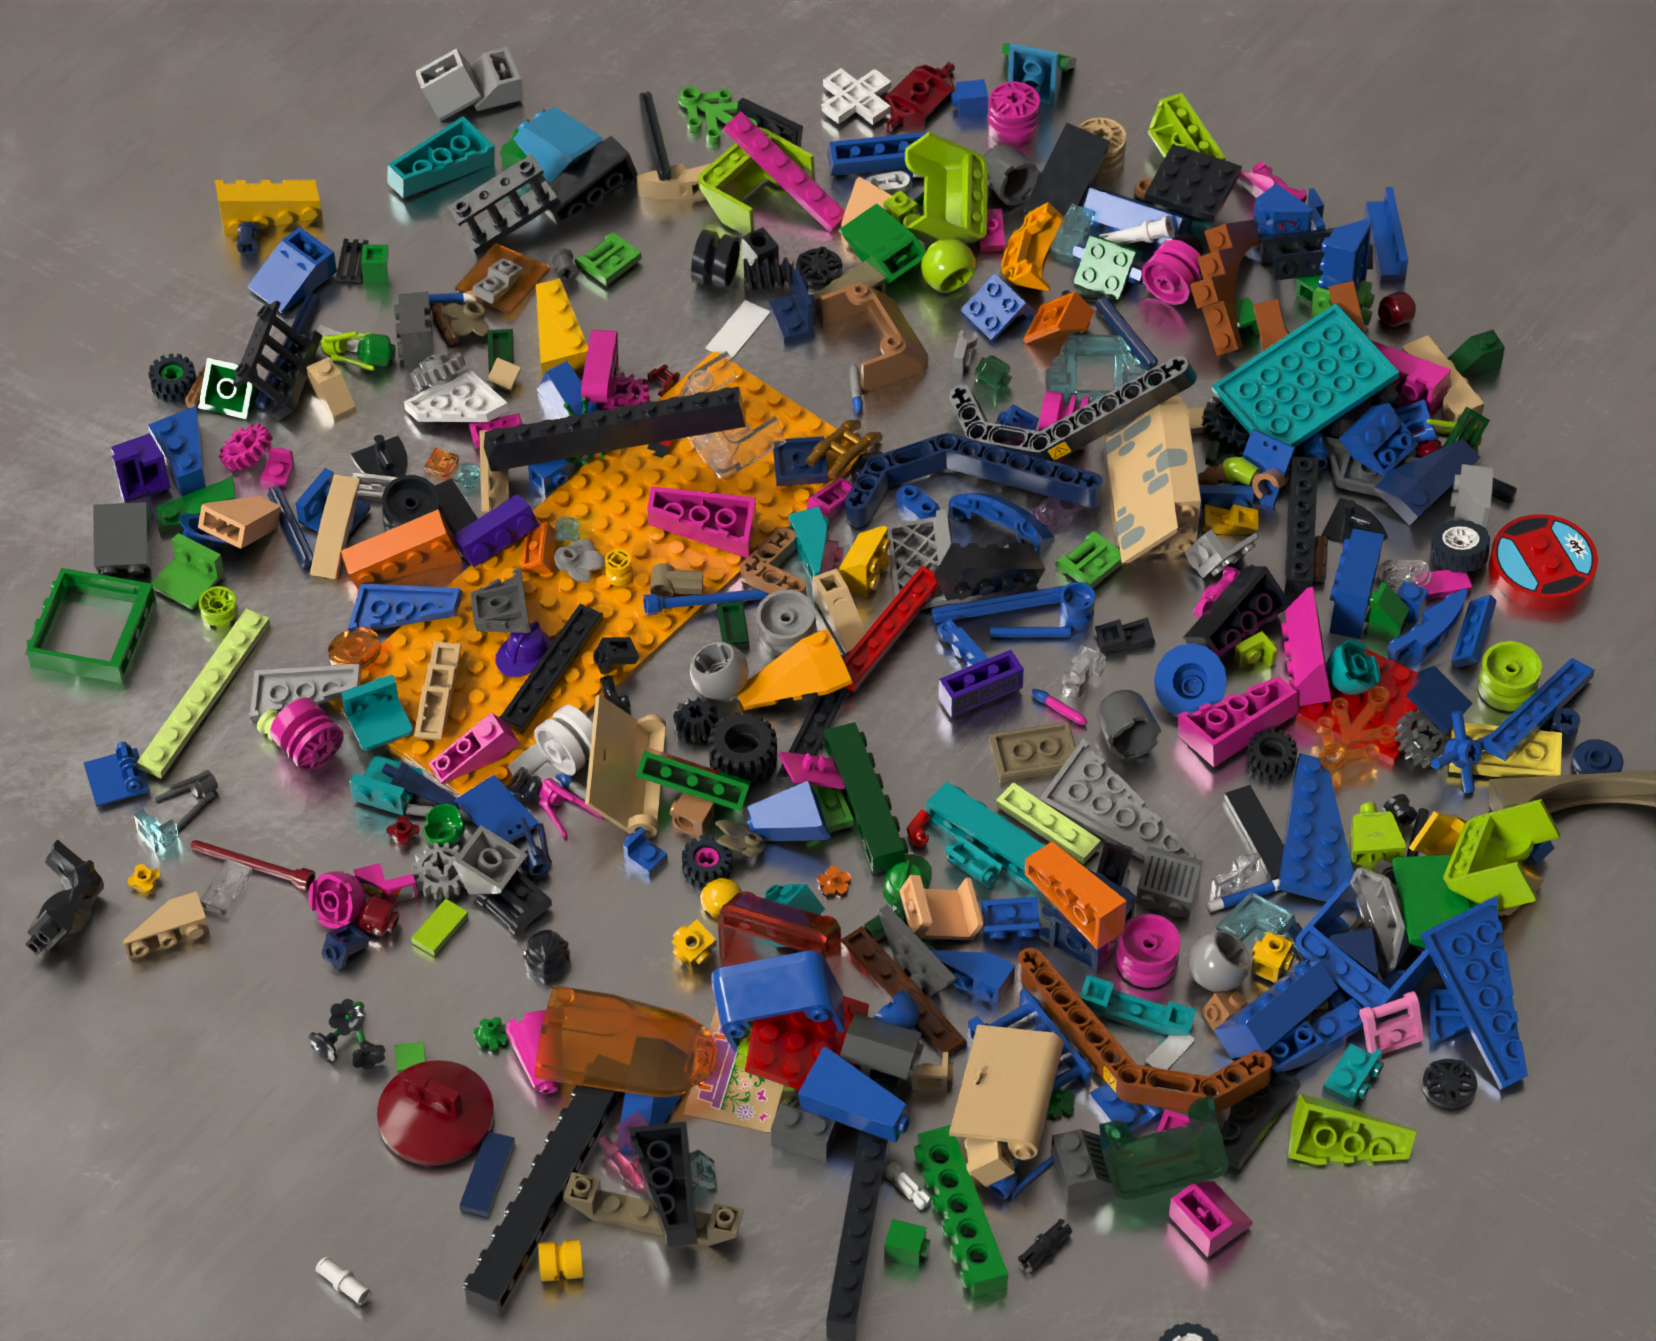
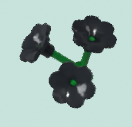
M345 999L341 1004L335 1003L331 1006L330 1012L332 1016L329 1018V1025L337 1029L334 1033L330 1032L327 1036L314 1032L309 1034L310 1045L313 1050L318 1052L324 1060L328 1061L330 1059L335 1061L337 1054L334 1044L338 1041L337 1037L339 1035H349L352 1031H356L360 1040V1049L352 1053V1065L355 1068H373L375 1064L385 1060L384 1053L386 1051L383 1045H374L366 1041L361 1020L364 1016L365 1006L362 1002L354 1003L351 999Z

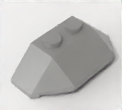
M1357 868L1350 880V884L1358 895L1356 902L1365 928L1372 927L1378 969L1383 981L1389 974L1393 973L1410 945L1397 888L1388 877L1364 868Z

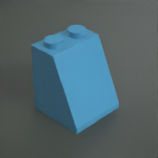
M555 106L547 112L545 109H542L533 117V121L525 120L518 126L519 132L513 138L527 156L533 155L544 172L542 175L549 183L603 141L600 135Z

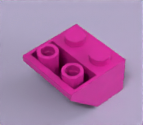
M1214 1181L1193 1182L1171 1198L1169 1217L1207 1257L1253 1225V1221Z

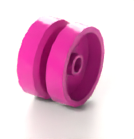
M1166 240L1143 266L1141 272L1143 283L1156 298L1173 305L1183 304L1192 295L1190 284L1203 280L1197 259L1201 255L1192 246L1183 241Z
M1142 914L1129 919L1124 924V932L1118 936L1117 968L1123 978L1133 985L1144 988L1158 987L1167 983L1175 975L1178 967L1181 945L1179 931L1172 922L1154 914Z

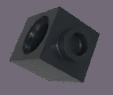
M763 227L742 236V254L751 265L754 258L758 259L760 265H762L764 258L768 259L770 265H772L774 258H777L779 261V245Z

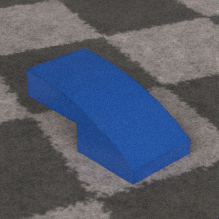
M1314 188L1309 189L1307 205L1313 209L1311 230L1325 229L1326 224L1323 221L1324 203Z

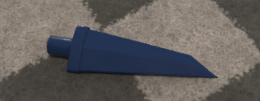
M402 762L399 769L388 763L383 767L381 773L393 778L392 785L405 788V792L439 805L448 803L461 809L454 801L456 797L409 767L408 764Z

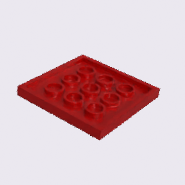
M1365 649L1364 651L1369 657L1374 655L1380 669L1379 682L1373 688L1359 695L1345 694L1329 682L1331 701L1302 706L1297 712L1296 720L1393 766L1403 752L1398 750L1401 743L1394 739L1399 735L1394 730L1399 725L1397 721L1409 711L1413 710L1415 712L1418 710L1406 697L1418 672L1369 649Z
M843 995L845 1032H839L832 1018L824 1022H815L808 1018L804 1011L753 1020L745 1072L800 1090L823 1047L830 1049L840 1057L846 1033L855 1013L868 1017L869 1004ZM848 1062L860 1071V1065Z

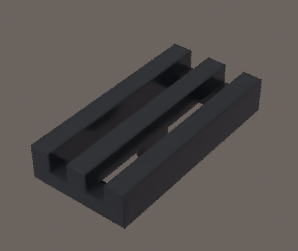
M349 239L343 240L336 273L337 281L362 283L363 245H369L368 240H363V243H359V239H354L353 242H349ZM349 249H351V254H350L349 264H348V268H347V273H346V276H344V270H345V265H346V261H347L348 251H349ZM357 250H361L356 276H352Z

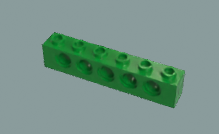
M951 1125L919 1133L917 1146H914V1153L917 1162L924 1165L923 1177L927 1188L932 1187L935 1194L932 1196L934 1208L937 1213L941 1212L944 1218L941 1223L945 1237H951L953 1245H951L953 1259L955 1263L960 1262L963 1270L960 1271L963 1285L965 1288H970L972 1296L975 1298L1006 1289L1008 1285V1272L971 1175L967 1170L966 1162L956 1136H950ZM937 1160H944V1161H946V1162L940 1164V1163H937V1162H935V1161H937ZM951 1184V1185H954V1186H956V1187H954V1188H947V1187H945V1185ZM956 1209H962V1210H964L965 1212H963V1213H956V1212H954V1210H956ZM965 1234H972V1235H974L975 1237H973V1238H966V1237H964L963 1235H965ZM975 1259H981V1260H983L984 1262H983V1263H974L973 1260H975Z

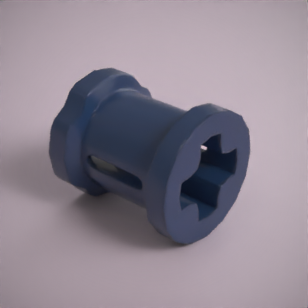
M253 222L239 224L237 230L240 236L237 242L238 252L244 255L257 253L259 250L257 237L260 234L259 226Z

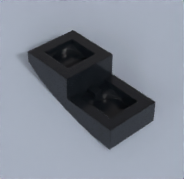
M1148 617L1123 625L1121 620L1118 619L1095 626L1101 651L1131 650L1156 644Z

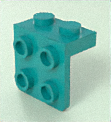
M393 675L380 677L372 682L341 692L345 715L362 750L368 751L410 736L413 733L412 725L398 698L397 685Z
M380 756L373 757L365 774L359 775L354 773L349 781L353 801L404 815L407 805L411 802L414 795L405 792V788L392 785L393 778L381 773L386 763L398 769L401 763ZM409 765V767L423 775L422 769Z

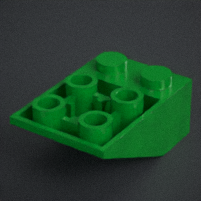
M877 203L838 230L862 263L867 261L886 277V288L919 266L927 252L912 232Z

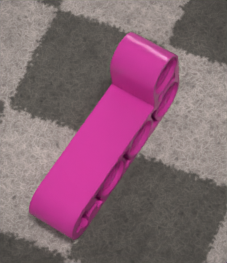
M591 330L581 387V398L585 397L587 402L608 403L613 373L618 371L617 331Z

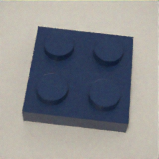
M824 436L772 440L776 486L828 483L826 454L822 459H819L814 467H810L805 462L815 446L824 440Z

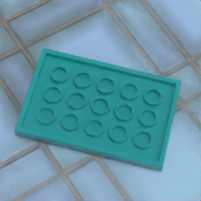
M1335 303L1213 384L1211 388L1212 392L1249 434H1251L1252 429H1256L1296 447L1398 379L1399 371Z

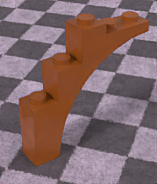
M1254 219L1226 223L1204 231L1211 253L1197 258L1203 280L1190 284L1197 309H1203L1217 356L1243 348L1235 312V284L1238 268L1245 253L1251 247L1260 244Z

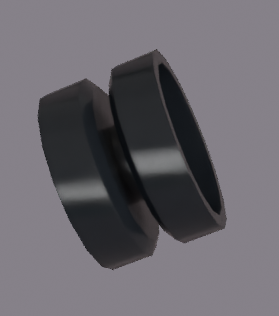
M706 229L702 230L693 252L691 263L692 283L708 285L712 281L714 288L729 290L735 278L740 257L739 236L724 234L720 239L717 232Z
M403 475L392 480L385 487L382 495V518L386 531L433 511L440 510L439 493L436 487L426 478L417 475Z

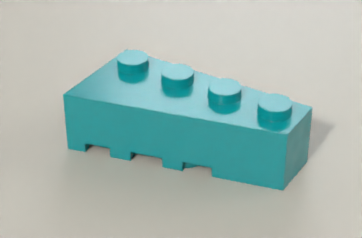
M462 116L389 163L387 183L403 198L494 165L495 146Z

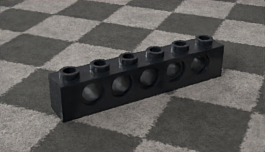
M1292 456L1289 478L1284 593L1291 600H1296L1307 588L1312 587L1318 458Z

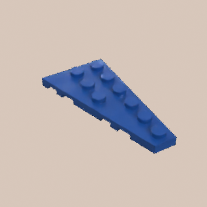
M1299 753L1296 762L1277 889L1327 902L1346 880L1350 883L1354 871L1327 761ZM1356 899L1348 908L1359 910Z
M1497 896L1421 933L1420 936L1501 1090L1527 1077L1528 1073L1523 1044L1519 1038L1518 1016L1513 1004L1512 996H1514L1507 953L1504 950L1501 933L1503 930L1501 921L1498 918Z

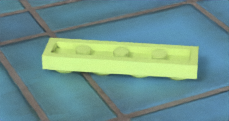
M1012 783L996 799V807L1049 842H1054L1082 864L1101 846L1100 839L1015 783Z

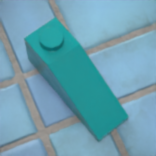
M819 506L789 514V529L796 533L797 550L811 582L812 577L823 572L827 547V531L830 530L829 519L826 515H822Z

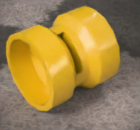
M614 549L608 552L605 556L607 581L615 586L626 585L632 579L630 554L623 549Z

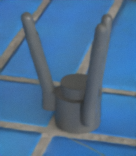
M209 770L170 785L169 791L155 797L154 800L159 802L189 788L196 797L200 795L203 797L173 828L174 832H178L209 800L215 798L213 791L218 789V783Z

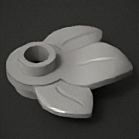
M589 540L573 541L569 547L558 548L554 555L555 564L560 570L568 572L574 580L585 583L590 582V571L605 567V558L599 552L593 550L594 543Z

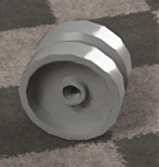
M791 589L778 590L767 595L760 602L756 611L759 639L764 650L772 656L779 657L803 638L817 633L814 606L803 593Z

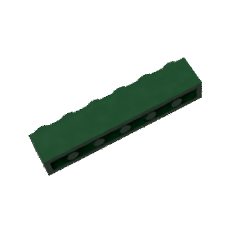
M856 722L825 729L824 747L845 785L841 791L853 817V823L872 873L890 870L896 864L905 862V854H908V845L906 839L899 836L900 826L897 817L891 815L892 806L888 794L884 795L882 792L883 781L880 773L875 774L873 769L875 768L873 754L871 752L867 753L865 748L867 747L865 734L863 731L859 732Z

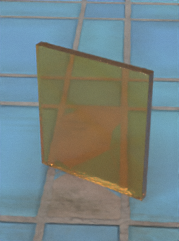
M495 243L455 287V291L469 294L475 300L511 315L536 287V284L550 271V266ZM500 259L511 260L513 263L523 267V272L514 285L494 304L472 294L473 286L487 277L488 268Z

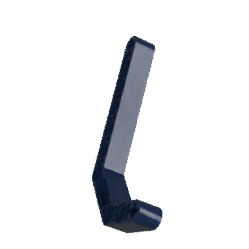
M944 433L870 458L846 496L845 507L847 522L854 527L864 526L870 521L888 488L945 469L955 470L1086 507H1097L1102 504L1104 488L1102 476L1095 472L1037 458L962 436Z

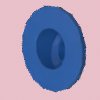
M1190 643L1176 646L1164 655L1157 665L1154 685L1156 695L1162 706L1178 717V714L1186 711L1188 714L1198 711L1199 706L1210 703V705L1221 702L1227 686L1225 667L1218 655L1206 646Z

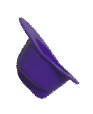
M537 621L530 623L531 632L510 633L509 638L499 648L495 663L498 670L504 675L521 677L529 674L551 645L549 635L540 628Z

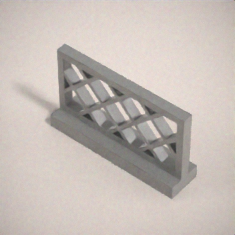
M946 509L936 511L937 517L886 526L888 527V539H891L889 555L891 556L890 563L895 597L900 592V587L903 588L906 583L899 580L901 575L905 571L912 575L917 572V570L910 567L917 558L925 562L924 567L929 569L932 566L937 569L951 543H953ZM934 527V531L928 537L919 534L923 528ZM905 532L908 536L902 542H899L893 538V534ZM914 538L923 542L916 550L907 546ZM928 546L937 550L931 558L921 554ZM902 551L911 555L904 563L896 559ZM943 594L941 597L931 598L923 609L961 603V600L947 601Z

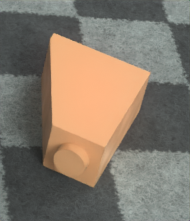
M858 177L842 219V227L876 203L886 210L883 207V202L892 195Z
M261 496L205 503L201 507L198 528L242 549L277 529L281 506Z

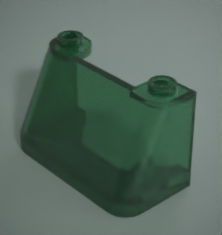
M1213 1095L1197 1099L1190 1104L1188 1108L1190 1124L1133 1138L1129 1125L1120 1120L1099 1124L1101 1150L1112 1189L1116 1196L1120 1199L1132 1200L1215 1179L1226 1173L1229 1166L1228 1156Z

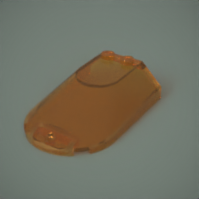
M553 985L541 1027L535 1064V1077L639 1095L671 1097L685 1094V1089L695 1085L701 1086L711 1077L717 1063V1047L710 1032L700 1022L684 1013L613 994Z

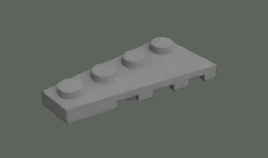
M360 664L255 670L249 718L252 722L259 721L260 717L267 710L275 709L277 712H280L288 704L304 697L312 698L317 704L342 698L341 692L361 685L362 668Z

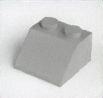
M1462 464L1460 475L1455 474L1453 490L1457 491H1452L1450 506L1455 507L1454 518L1457 521H1472L1477 525H1481L1483 529L1487 528L1491 509L1494 468Z

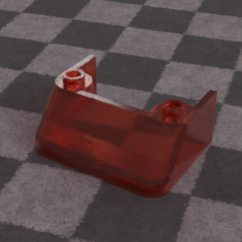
M748 891L735 894L722 906L718 915L719 953L724 958L737 931L798 950L820 952L826 959L832 973L841 954V926L835 918L828 915H818L758 897Z

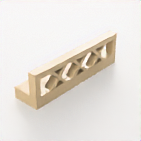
M480 431L482 516L510 499L509 469L491 472L483 447L486 431Z

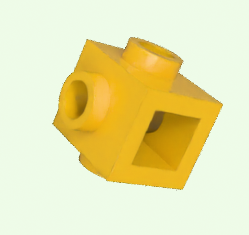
M696 919L688 927L683 925L674 933L673 937L675 939L672 940V944L675 949L672 953L682 964L687 961L693 967L696 963L701 965L712 955L710 951L717 946V942L701 922ZM696 943L695 946L689 947L690 944Z
M1266 932L1263 940H1257L1251 953L1253 956L1251 973L1276 983L1284 969L1289 971L1295 958V955L1291 954L1293 942L1288 941L1281 935Z

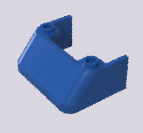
M1346 880L1298 934L1296 947L1300 954L1309 962L1321 960L1333 981L1363 1007L1369 1006L1374 1008L1403 998L1404 994L1414 991L1436 965L1426 948L1407 971L1395 970L1382 982L1361 963L1329 941L1328 938L1332 933L1350 930L1348 923L1340 916L1358 895L1352 885Z
M798 952L721 967L712 972V988L721 1029L734 1052H737L740 1037H743L750 1031V1021L804 1011L805 1015L815 1022H824L832 1018L839 1032H845L843 991L826 959L820 952Z

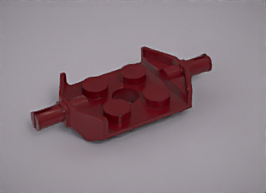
M947 62L942 69H935L926 64L915 67L885 96V102L890 105V115L892 116L884 124L885 129L892 132L898 124L924 127L925 118L949 94L955 92L953 81L948 76L955 70L954 64Z

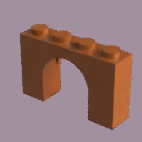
M1355 281L1329 286L1332 305L1336 303L1367 337ZM1280 299L1253 304L1264 351L1290 333L1285 325Z

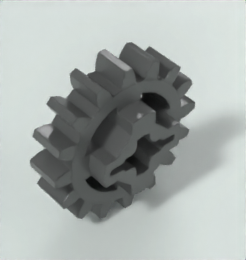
M1419 709L1415 712L1411 710L1398 719L1399 725L1394 728L1399 733L1394 739L1401 743L1398 750H1404L1406 752L1405 759L1407 760L1411 757L1413 765L1416 766L1421 763L1423 768L1429 765L1432 767V759L1445 754L1446 742L1450 740V737L1444 735Z

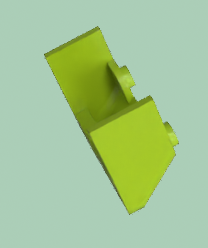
M758 127L816 183L813 154L765 128ZM737 143L733 144L698 176L699 188L720 221L743 235H747L749 232L755 231L753 208L740 201L765 179L773 183L777 182Z
M1542 799L1478 815L1467 821L1463 826L1443 877L1448 888L1477 904L1497 896L1498 912L1510 907L1537 901L1538 897L1519 862L1524 861L1530 856L1534 844L1557 839L1561 836Z

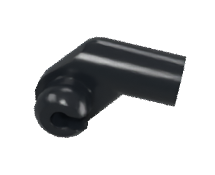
M879 451L860 454L851 466V475L857 479L866 462L870 458L883 453Z

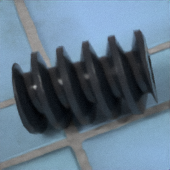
M784 257L782 265H780L778 259L774 258L772 265H770L768 259L764 258L762 265H760L758 259L754 258L752 265H749L747 258H744V285L747 283L750 290H753L755 283L758 284L760 290H763L765 282H767L770 289L774 288L775 282L778 283L780 289H783L785 282L788 283L790 289H793L794 259L792 264H790L788 258Z

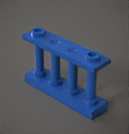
M1025 988L1020 991L1019 1008L991 1024H984L979 1016L968 1021V1037L973 1042L977 1025L1007 1028L1028 1016L1036 1026V1028L1032 1029L1033 1031L1054 1033L1064 1043L1061 1058L1070 1069L1056 1076L1052 1092L1076 1078L1080 1080L1085 1088L1091 1085L1093 1070L1089 1061L1085 1057L1081 1058L1042 1010L1040 1001L1035 996H1031Z

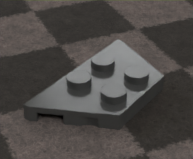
M1326 437L1325 442L1329 453L1328 461L1336 487L1381 497L1373 488L1385 476L1378 474L1353 459L1339 439ZM1406 455L1393 469L1418 458Z
M520 568L513 570L514 577L503 583L498 578L488 586L470 594L476 631L531 632L523 576Z
M888 905L878 910L895 963L911 976L912 981L920 990L923 989L931 996L956 980V977Z

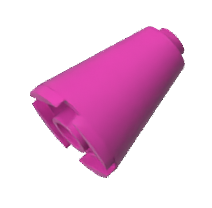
M539 1010L523 1014L524 1020L517 1023L515 1018L510 1020L505 1026L506 1035L533 1088L536 1091H541L542 1094L556 1092L558 1086L562 1084L561 1014L558 1013L555 1016L554 1010Z

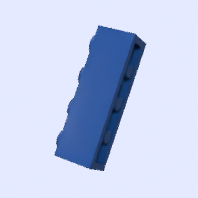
M927 132L829 142L827 157L830 176L907 168L905 148Z

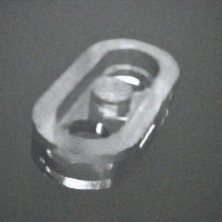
M1387 560L1377 570L1380 582L1387 583L1391 588H1400L1403 581L1423 587L1431 579L1429 566L1422 560Z

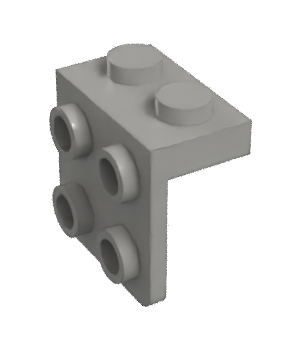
M1211 529L1184 553L1189 564L1198 571L1202 578L1210 573L1216 576L1230 563L1238 562L1246 556V553L1256 547L1254 541L1260 536L1256 532L1227 551Z

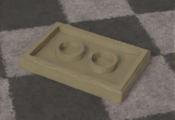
M1069 721L989 734V743L1000 783L1055 775L1076 748Z

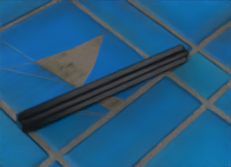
M648 91L646 93L641 92L639 94L640 105L658 177L661 181L670 180L672 178L671 168L653 97Z

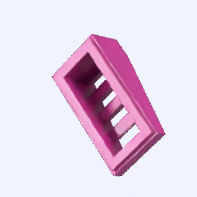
M839 477L809 497L806 510L819 506L822 515H826L830 522L845 508V499L853 484Z

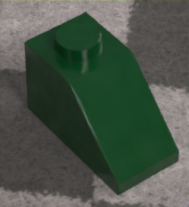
M1489 330L1469 337L1447 359L1454 363L1456 370L1462 377L1469 378L1500 368L1502 366L1505 346L1495 331Z

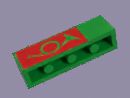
M648 747L643 751L635 776L741 811L751 782Z

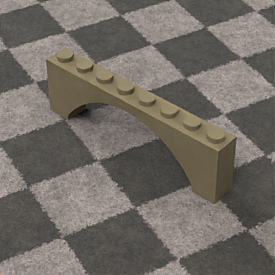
M1656 770L1489 779V806L1492 812L1542 799L1549 814L1564 808L1595 803H1631L1656 807Z

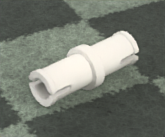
M327 1256L317 1264L316 1272L333 1283V1288L339 1293L344 1292L356 1301L358 1305H363L368 1301L372 1290L355 1279L354 1273L349 1269H342Z

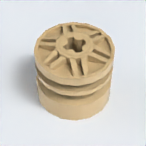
M1092 118L1084 121L1078 126L1079 128L1111 142L1092 183L1104 184L1112 182L1120 177L1124 170L1126 132L1119 123L1108 118Z

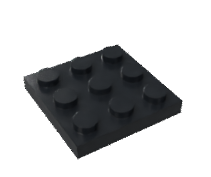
M1172 144L1146 190L1144 200L1214 223L1241 174L1242 166Z

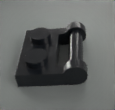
M518 870L501 893L479 894L477 897V903L484 908L488 907L509 926V930L516 936L522 934L528 924L552 906L551 898ZM500 894L522 914L516 918L494 898Z

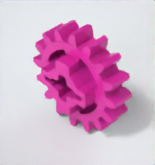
M621 372L620 377H616L613 374L608 403H596V406L599 410L605 411L621 406H633L650 401L648 385H643L642 378L635 380L634 374H631L629 377H625L624 372Z
M257 423L255 426L249 424L247 429H238L231 435L232 438L224 442L226 445L220 448L221 454L218 456L228 470L231 469L234 472L238 468L241 471L245 465L249 467L260 460L259 456L261 454L267 453L266 448L272 445L270 441L273 437L264 425L261 426L260 423Z

